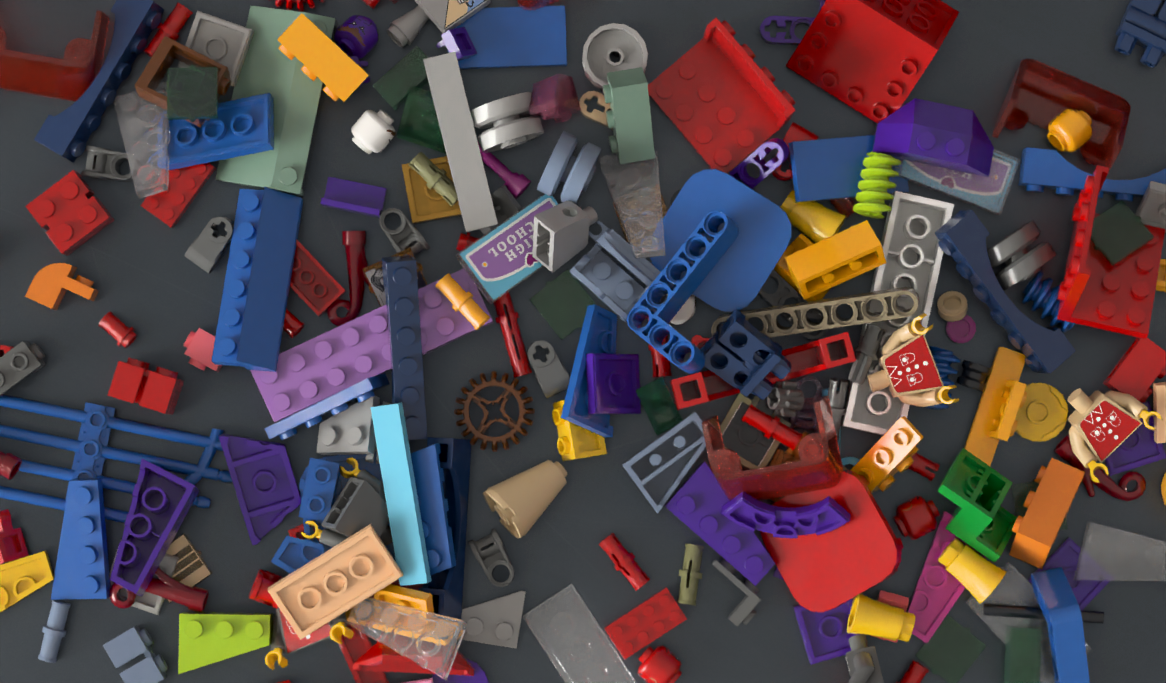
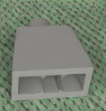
M567 200L535 215L532 257L552 273L587 246L589 226L598 221L596 211L590 206L581 209L572 201Z

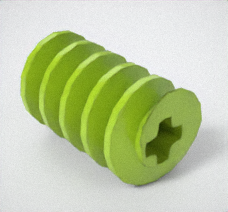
M868 152L866 155L869 157L863 160V165L866 168L860 172V176L865 180L859 181L858 188L861 192H858L855 196L856 200L860 203L853 206V211L863 216L882 219L885 218L882 212L892 211V207L884 203L885 200L894 199V195L888 193L887 189L897 187V184L889 180L890 177L899 176V172L893 170L892 166L901 165L902 161L887 154Z

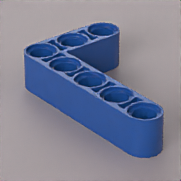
M720 210L711 211L703 218L627 316V323L631 330L688 374H695L704 367L705 355L701 349L673 328L669 322L738 236L739 229L737 224ZM725 223L724 228L716 233L718 226ZM706 246L705 252L698 256L699 250ZM687 270L686 276L679 280L680 274ZM668 294L666 301L660 304L661 298ZM649 317L647 325L641 328L642 322ZM670 334L669 341L662 345L663 339ZM691 352L690 359L683 363L684 356Z
M1062 567L1031 573L1034 594L1048 625L1055 683H1090L1082 615Z

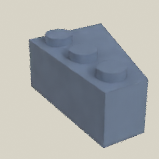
M696 412L689 415L622 464L657 514L713 437Z

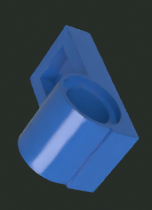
M310 458L298 517L323 522L334 503L340 463Z

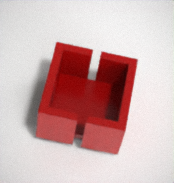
M75 170L69 172L25 206L41 228L48 230L45 233L61 254L66 256L70 255L115 220L102 202L93 196L95 193Z
M129 357L127 362L118 361L108 396L133 404L138 403L139 406L164 414H174L184 380L177 378L178 372L162 367H157L155 372L149 370L150 363Z

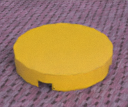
M1030 383L1026 385L1027 398L1023 407L1018 409L1015 418L1017 420L1015 432L1022 438L1032 442L1047 441L1056 437L1064 429L1068 417V405L1063 394L1055 387L1045 383Z

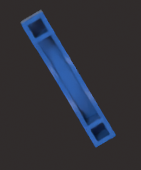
M1026 147L1021 153L1018 186H1026L1027 192L1044 193V188L1056 189L1057 195L1073 196L1074 191L1080 192L1081 189H1084L1087 175H1093L1080 170L1068 162L1056 150ZM1166 167L1148 177L1133 180L1105 179L1098 199H1103L1104 194L1115 195V200L1132 202L1133 197L1143 198L1150 181L1166 184Z

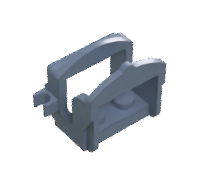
M597 221V224L602 228V232L599 235H593L589 231V236L596 244L569 272L574 279L577 278L619 315L621 321L626 322L630 310L661 272L613 229ZM605 248L641 280L647 288L644 289L601 250Z

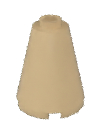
M547 460L489 487L483 492V496L491 511H496L501 517L500 523L514 537L521 538L527 534L566 485L565 477L568 474L558 461L553 463Z

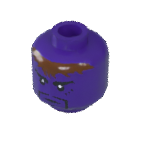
M353 15L337 28L334 34L335 44L348 56H357L358 59H361L378 42L376 24L366 16Z

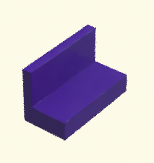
M328 177L324 198H321L320 204L323 207L380 218L383 213L387 188Z

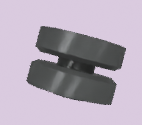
M1034 220L1029 221L987 250L992 269L1003 262L1007 265L995 274L1003 291L1017 282H1023L1042 269V265L1057 255L1049 242H1041L1032 249L1029 248L1028 245L1038 239L1041 234V230Z

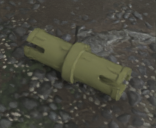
M422 151L418 153L408 165L427 182L426 186L430 190L433 188L452 207L458 201L454 183L446 176L447 172L443 168L440 170Z
M685 543L683 569L679 570L681 583L677 603L696 606L699 579H702L703 573H700L704 546Z

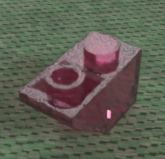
M557 74L533 84L529 105L530 115L540 116L543 120L554 119L555 122H563L571 119L572 113L581 111L572 76Z

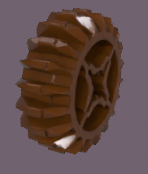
M496 371L491 372L492 380L487 381L486 375L481 373L480 379L482 383L478 385L471 378L469 383L474 388L471 391L466 387L461 388V391L467 395L466 399L456 398L457 403L464 404L463 409L454 410L455 415L463 414L464 416L463 420L456 422V426L466 424L467 429L461 435L466 437L472 433L474 436L470 440L471 445L476 444L478 439L483 440L480 446L481 450L487 448L488 442L492 443L493 452L498 451L497 443L502 442L503 448L508 450L509 444L507 440L511 438L518 445L520 441L515 435L518 432L523 436L528 435V432L522 428L523 423L530 426L533 425L532 420L525 419L526 414L535 413V409H526L525 404L531 403L533 398H522L521 395L528 388L524 386L517 390L515 387L519 383L518 378H515L511 385L506 383L509 377L508 373L503 374L502 381L497 380ZM488 387L505 388L502 394L494 401L485 400L477 394ZM512 394L516 397L520 409L517 422L509 417L505 411L506 403ZM504 398L499 411L508 421L506 422L502 418L497 420L495 417V420L490 419L487 425H485L490 412L481 403L484 402L487 405L492 404L494 406V403L499 404ZM472 401L481 407L484 412L483 420L477 429L470 418V405ZM495 422H501L512 429L507 434L499 437L484 435L487 429Z

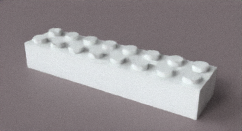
M899 191L892 193L894 199L890 200L889 203L892 211L887 212L881 240L886 263L875 268L870 292L910 287L918 293L920 298L919 306L912 316L863 324L858 348L863 339L867 324H872L885 330L876 353L878 358L882 356V347L892 333L904 325L913 322L916 317L923 313L927 314V316L922 318L920 323L923 327L927 328L943 257V251L938 244L940 240L935 235V232L951 219L954 207L952 203ZM901 295L897 298L898 306L904 310L911 309L914 305V301L909 295ZM872 299L867 303L868 310L873 314H879L884 309L880 300ZM878 358L872 361L867 375L882 370ZM867 377L862 385L850 381L845 402L846 413L842 416L841 426L884 435L899 418L903 416L907 418L910 405L904 404L899 397L893 398L889 387L872 392Z

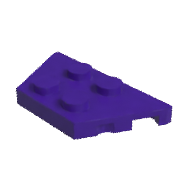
M221 434L219 435V440L252 546L257 545L262 537L282 522L289 512H292L301 504L300 493L285 444Z

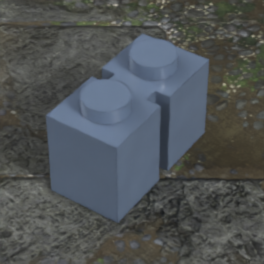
M138 625L134 626L103 645L115 668L121 667L141 654L145 655L146 658L120 673L124 683H158L168 677L165 672L168 670V666L160 654L156 656L152 652L150 645L153 644V640L145 628L141 630Z

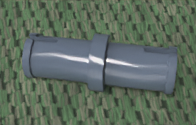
M52 600L47 625H44L42 629L44 637L40 654L38 655L39 660L50 663L57 662L62 637L66 636L67 632L64 628L71 606L70 603Z

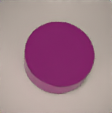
M965 315L959 321H947L945 332L952 342L958 344L966 343L974 337L976 324L969 315Z

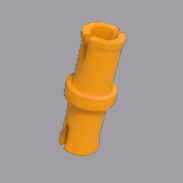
M449 273L435 285L453 304L452 308L456 312L460 311L476 330L481 328L490 319V316L472 299L473 295L469 291L465 292Z

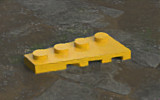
M47 550L0 565V613L54 580V573Z

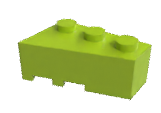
M180 613L178 674L271 645L274 613Z

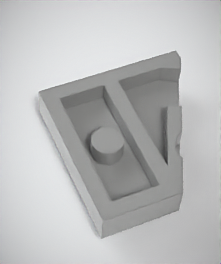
M374 396L361 403L357 402L351 405L349 409L321 422L316 453L321 455L374 454L376 438L371 407L379 406L380 398Z
M521 590L463 608L460 620L461 631L457 639L517 649L526 591Z

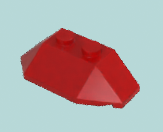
M397 634L384 635L353 664V670L475 675L473 665L452 642L448 646H442Z

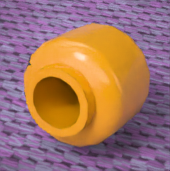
M1068 108L1050 121L1048 125L1049 133L1047 134L1048 140L1058 151L1072 153L1091 138L1092 120L1086 112Z

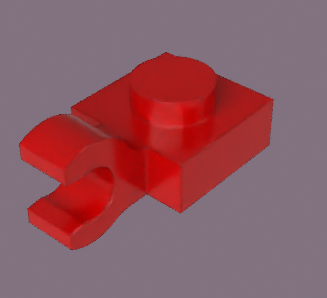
M9 510L0 511V564L29 556L21 527L13 529Z

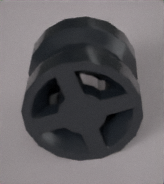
M963 360L961 365L963 372L961 376L957 377L956 383L984 392L986 388L985 379L990 375L992 369Z

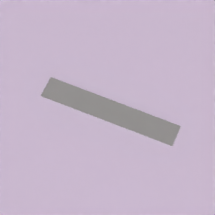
M451 52L423 59L465 230L469 232L497 225L498 222L456 53Z

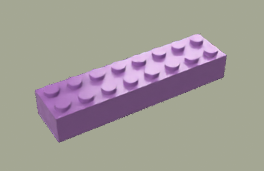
M466 267L451 274V277L465 292L469 291L473 295L472 299L490 316L469 268ZM438 281L418 289L422 356L477 331L460 311L456 312L452 308L453 304L435 287ZM386 305L280 353L276 372L250 370L274 423L367 378L391 371ZM491 316L481 328L494 323Z

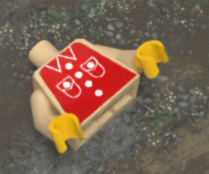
M927 314L919 315L913 322L894 331L883 345L882 356L878 358L882 370L867 375L872 392L889 387L893 398L899 397L904 404L919 407H928L942 403L952 404L959 401V398L953 400L949 398L948 391L957 388V386L943 385L924 336L925 333L933 328V324L925 328L920 323V320L927 316Z
M1079 388L1073 391L1067 399L1076 409L1068 417V421L1072 425L1068 431L1071 449L1083 466L1090 468V476L1095 483H1099L1097 477L1094 476V472L1097 469L1104 470L1105 474L1109 476L1108 468L1102 462L1142 424L1139 419L1142 418L1144 425L1151 430H1156L1148 423L1151 416H1157L1163 421L1159 413L1154 411L1148 412L1147 406L1126 393L1110 390L1103 394L1096 390L1088 397Z

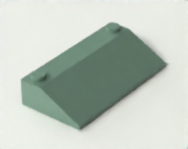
M250 5L246 28L254 30V34L236 86L234 87L232 100L270 93L273 96L274 150L219 160L215 180L259 189L267 187L294 196L304 197L305 191L302 189L323 82L318 77L314 81L311 80L301 70L304 64L296 57L291 61L278 49L281 43L277 39L303 13L332 40L333 30L338 27L336 18Z

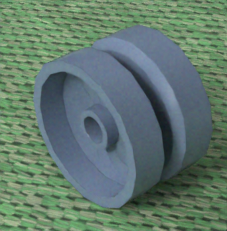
M563 131L542 174L537 191L551 197L556 193L561 182H564L565 185L560 195L561 202L568 200L577 205L583 191L586 192L597 167L595 165L602 148L587 142L583 145L578 157H575L574 153L578 146V137Z

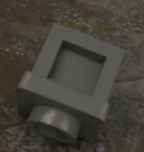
M505 185L499 187L491 194L498 224L481 228L480 230L484 235L505 223L521 209V206Z

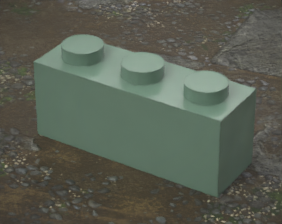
M639 67L607 73L608 85H603L605 102L610 103L611 110L606 111L608 128H613V136H609L611 154L617 153L620 164L654 159L655 152L648 82L643 68Z

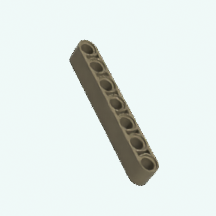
M901 287L740 312L746 316V321L751 317L760 318L764 324V328L760 332L770 338L906 318L916 312L920 298L914 289ZM901 295H909L913 299L914 305L911 309L904 310L898 306L897 298ZM872 299L880 300L884 309L879 314H873L868 310L867 302ZM840 304L850 305L853 309V316L850 318L840 317L837 307ZM811 308L820 309L823 313V320L819 323L811 322L807 316L808 310ZM783 312L789 313L793 317V325L790 327L781 326L778 322V315ZM732 313L723 314L715 320L711 328L712 335L716 331L719 332L720 322L726 321Z

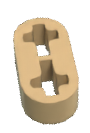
M588 91L583 94L579 102V109L582 115L608 128L606 111L611 110L610 103H606L604 95L599 92ZM593 97L597 98V104L605 108L604 112L594 109L592 113L588 112L587 105L584 104L585 100L591 101Z

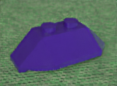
M914 98L877 124L872 152L989 177L994 146L973 110Z

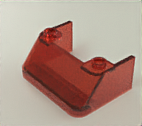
M96 10L91 40L85 38L71 40L65 48L63 59L5 49L7 35L0 26V89L76 102L89 88L101 70L110 18L103 11Z
M1027 58L1021 61L998 113L992 137L998 138L1004 126L1011 130L1022 129L1026 126L1027 122L1048 130L1050 121L1068 108H1073L1077 111L1082 110L1092 120V136L1081 146L1080 152L1086 162L1092 165L1108 167L1110 171L1123 147L1131 106L1124 98L1037 60Z
M828 395L822 396L814 402L819 432L808 434L800 441L798 448L800 461L743 471L738 454L731 449H724L718 415L711 416L701 422L711 471L730 501L743 491L756 500H764L835 487L841 481L843 466Z

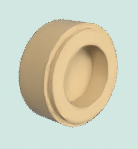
M949 291L942 294L938 299V313L942 319L955 322L961 320L967 314V299L962 293Z

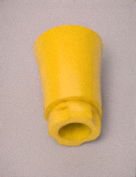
M794 190L789 193L781 205V208L787 213L792 226L800 230L815 243L837 234L847 217L816 201L796 203Z
M957 538L950 542L937 559L938 562L946 567L945 570L953 575L973 595L979 604L992 593L1007 572L982 557L967 544L964 545Z
M859 594L852 603L847 633L865 634L893 641L898 639L908 642L914 628L915 615L904 612L902 608L874 600L864 594Z

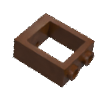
M164 36L135 84L138 96L167 111L170 108L172 113L177 115L169 102V98L156 92L173 61L177 59L197 70H208L216 78L214 80V85L216 84L214 89L212 85L210 87L212 92L216 90V98L208 90L213 98L194 112L190 109L194 115L178 102H173L174 106L179 104L178 107L187 113L185 114L186 116H180L183 112L175 107L179 112L180 118L201 128L205 120L209 121L213 117L212 114L215 113L214 110L206 115L216 108V103H213V100L217 102L220 95L224 96L230 88L231 78L228 67ZM211 103L214 105V107L210 108L209 111H205V114H201V112H198L202 111L201 109L204 110L205 106L210 107Z

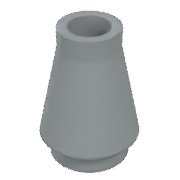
M418 5L413 10L390 23L391 27L386 31L390 38L399 47L403 48L406 44L411 45L430 18Z

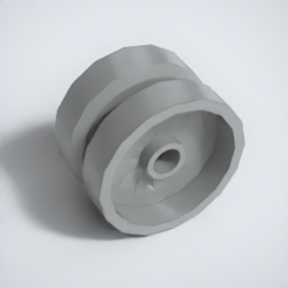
M611 23L600 26L589 35L583 46L582 66L585 76L594 87L603 91V85H608L607 73L642 67L645 73L648 58L645 41L636 30L625 24ZM614 53L616 57L621 56V59L614 63L610 61L609 55Z
M531 92L507 96L470 111L475 128H490L482 132L478 137L483 153L512 148L544 134L539 117L530 116L522 118L532 113L536 108Z

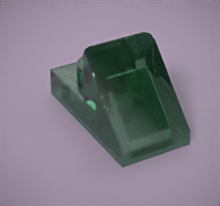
M662 377L635 390L656 435L673 428L683 421Z

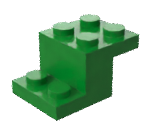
M963 448L955 458L938 489L939 493L957 505L945 529L995 563L1001 557L1013 534L1012 528L1017 519L1016 516L1001 507L1013 482Z

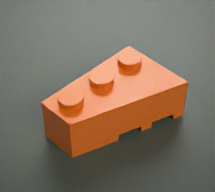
M1051 458L1047 467L1041 466L1035 479L1039 486L1036 492L1029 491L1023 505L1028 508L1024 517L1018 515L1012 528V532L1016 533L1009 553L1010 556L1043 569L1049 551L1057 538L1061 525L1085 474L1084 471L1054 458Z

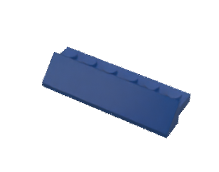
M264 187V190L240 189L212 355V362L214 364L241 366L247 370L276 372L296 240L298 238L303 199L301 197Z

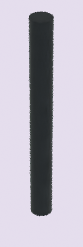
M983 604V615L1046 620L1040 607ZM1080 610L1083 622L1103 624L1104 612Z

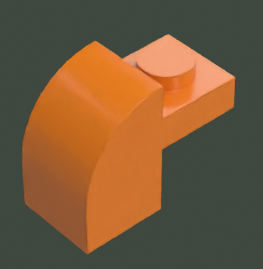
M53 263L42 268L34 276L25 297L53 310H58L66 290L91 301H95L99 290L92 288L94 282L85 277L77 275L76 279H73L77 267L66 263Z

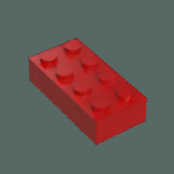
M210 163L165 171L140 206L171 228H174L216 168Z
M296 240L290 287L321 317L347 291Z
M665 587L605 626L604 629L625 660L687 620L668 588Z

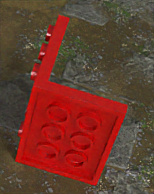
M826 0L786 64V67L878 124L900 109L939 50L959 11L941 0Z
M716 17L706 26L703 39L648 84L649 97L711 169H718L729 173L786 125L796 110L793 107L795 101L786 90L780 92L773 84L776 79L765 66L760 69L753 61L756 57L753 51L745 43L740 45L735 40L734 35L736 32L725 20L720 22Z
M1097 165L1093 176L1087 175L1084 189H1081L1078 203H1075L1071 220L1074 221L1064 282H1061L1057 299L1060 300L1057 319L1146 339L1149 334L1165 229L1096 214L1098 195L1109 171L1108 167Z

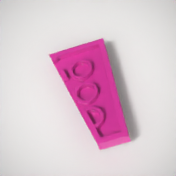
M943 511L906 611L915 615L912 634L926 644L965 589L953 575L945 570L946 567L937 560L954 538L960 540L964 545L967 544L945 529L952 516L946 511ZM972 548L974 551H976V552H977L978 554H980L982 557L986 558L984 555H982V554L979 553L977 550H975L974 548Z

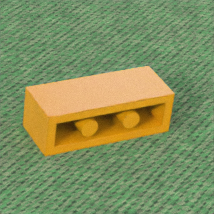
M303 13L277 39L281 43L278 49L291 61L296 57L302 62L304 66L301 70L313 81L318 77L326 85L323 91L335 102L339 98L345 102L369 76Z
M867 220L785 257L790 276L804 300L886 263L882 245Z

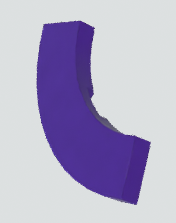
M744 491L725 504L721 511L724 516L739 526L753 532L756 529L771 533L773 537L798 538V535L814 533L821 535L850 521L851 516L830 496L809 506L785 508L763 503Z

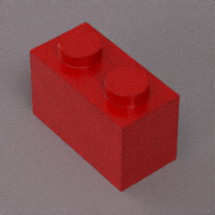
M1137 337L1103 384L1112 391L1130 394L1141 403H1144L1153 391L1150 386L1156 378L1162 379L1166 374V351L1149 338Z

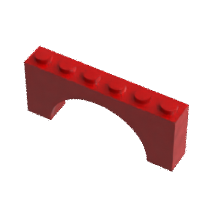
M844 332L782 350V355L791 363V371L783 379H779L772 372H769L765 378L775 384L777 381L790 380L856 361L849 333ZM710 370L669 381L677 410L740 393L739 389H736Z

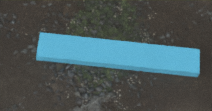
M401 402L371 407L395 559L403 572V576L399 578L400 586L431 582L430 568L403 404Z

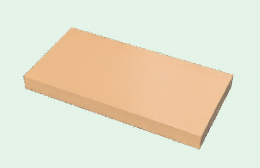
M369 524L268 587V592L301 640L403 576V572L373 526Z

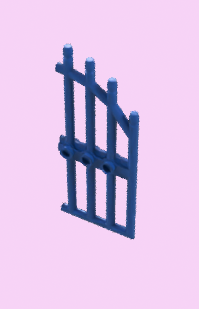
M4 394L0 396V406L81 422L78 440L0 424V437L75 452L72 469L22 459L19 469L21 472L66 481L102 478L103 488L133 494L136 482L101 476L105 458L140 465L143 458L164 470L188 475L184 480L193 485H196L202 478L233 483L229 471H220L217 468L209 467L216 451H223L219 435L223 434L224 430L212 428L209 437L114 417L116 408L88 402L85 403L84 411ZM111 429L204 447L205 449L198 463L192 464L109 447L108 442ZM0 486V498L65 511L66 498ZM204 496L196 497L192 506L210 508L211 499ZM104 507L105 519L125 523L128 511Z

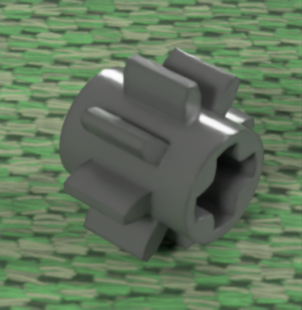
M776 382V387H773L771 393L767 396L768 407L775 410L774 416L795 417V411L798 412L803 408L804 393L802 390L796 389L797 382Z

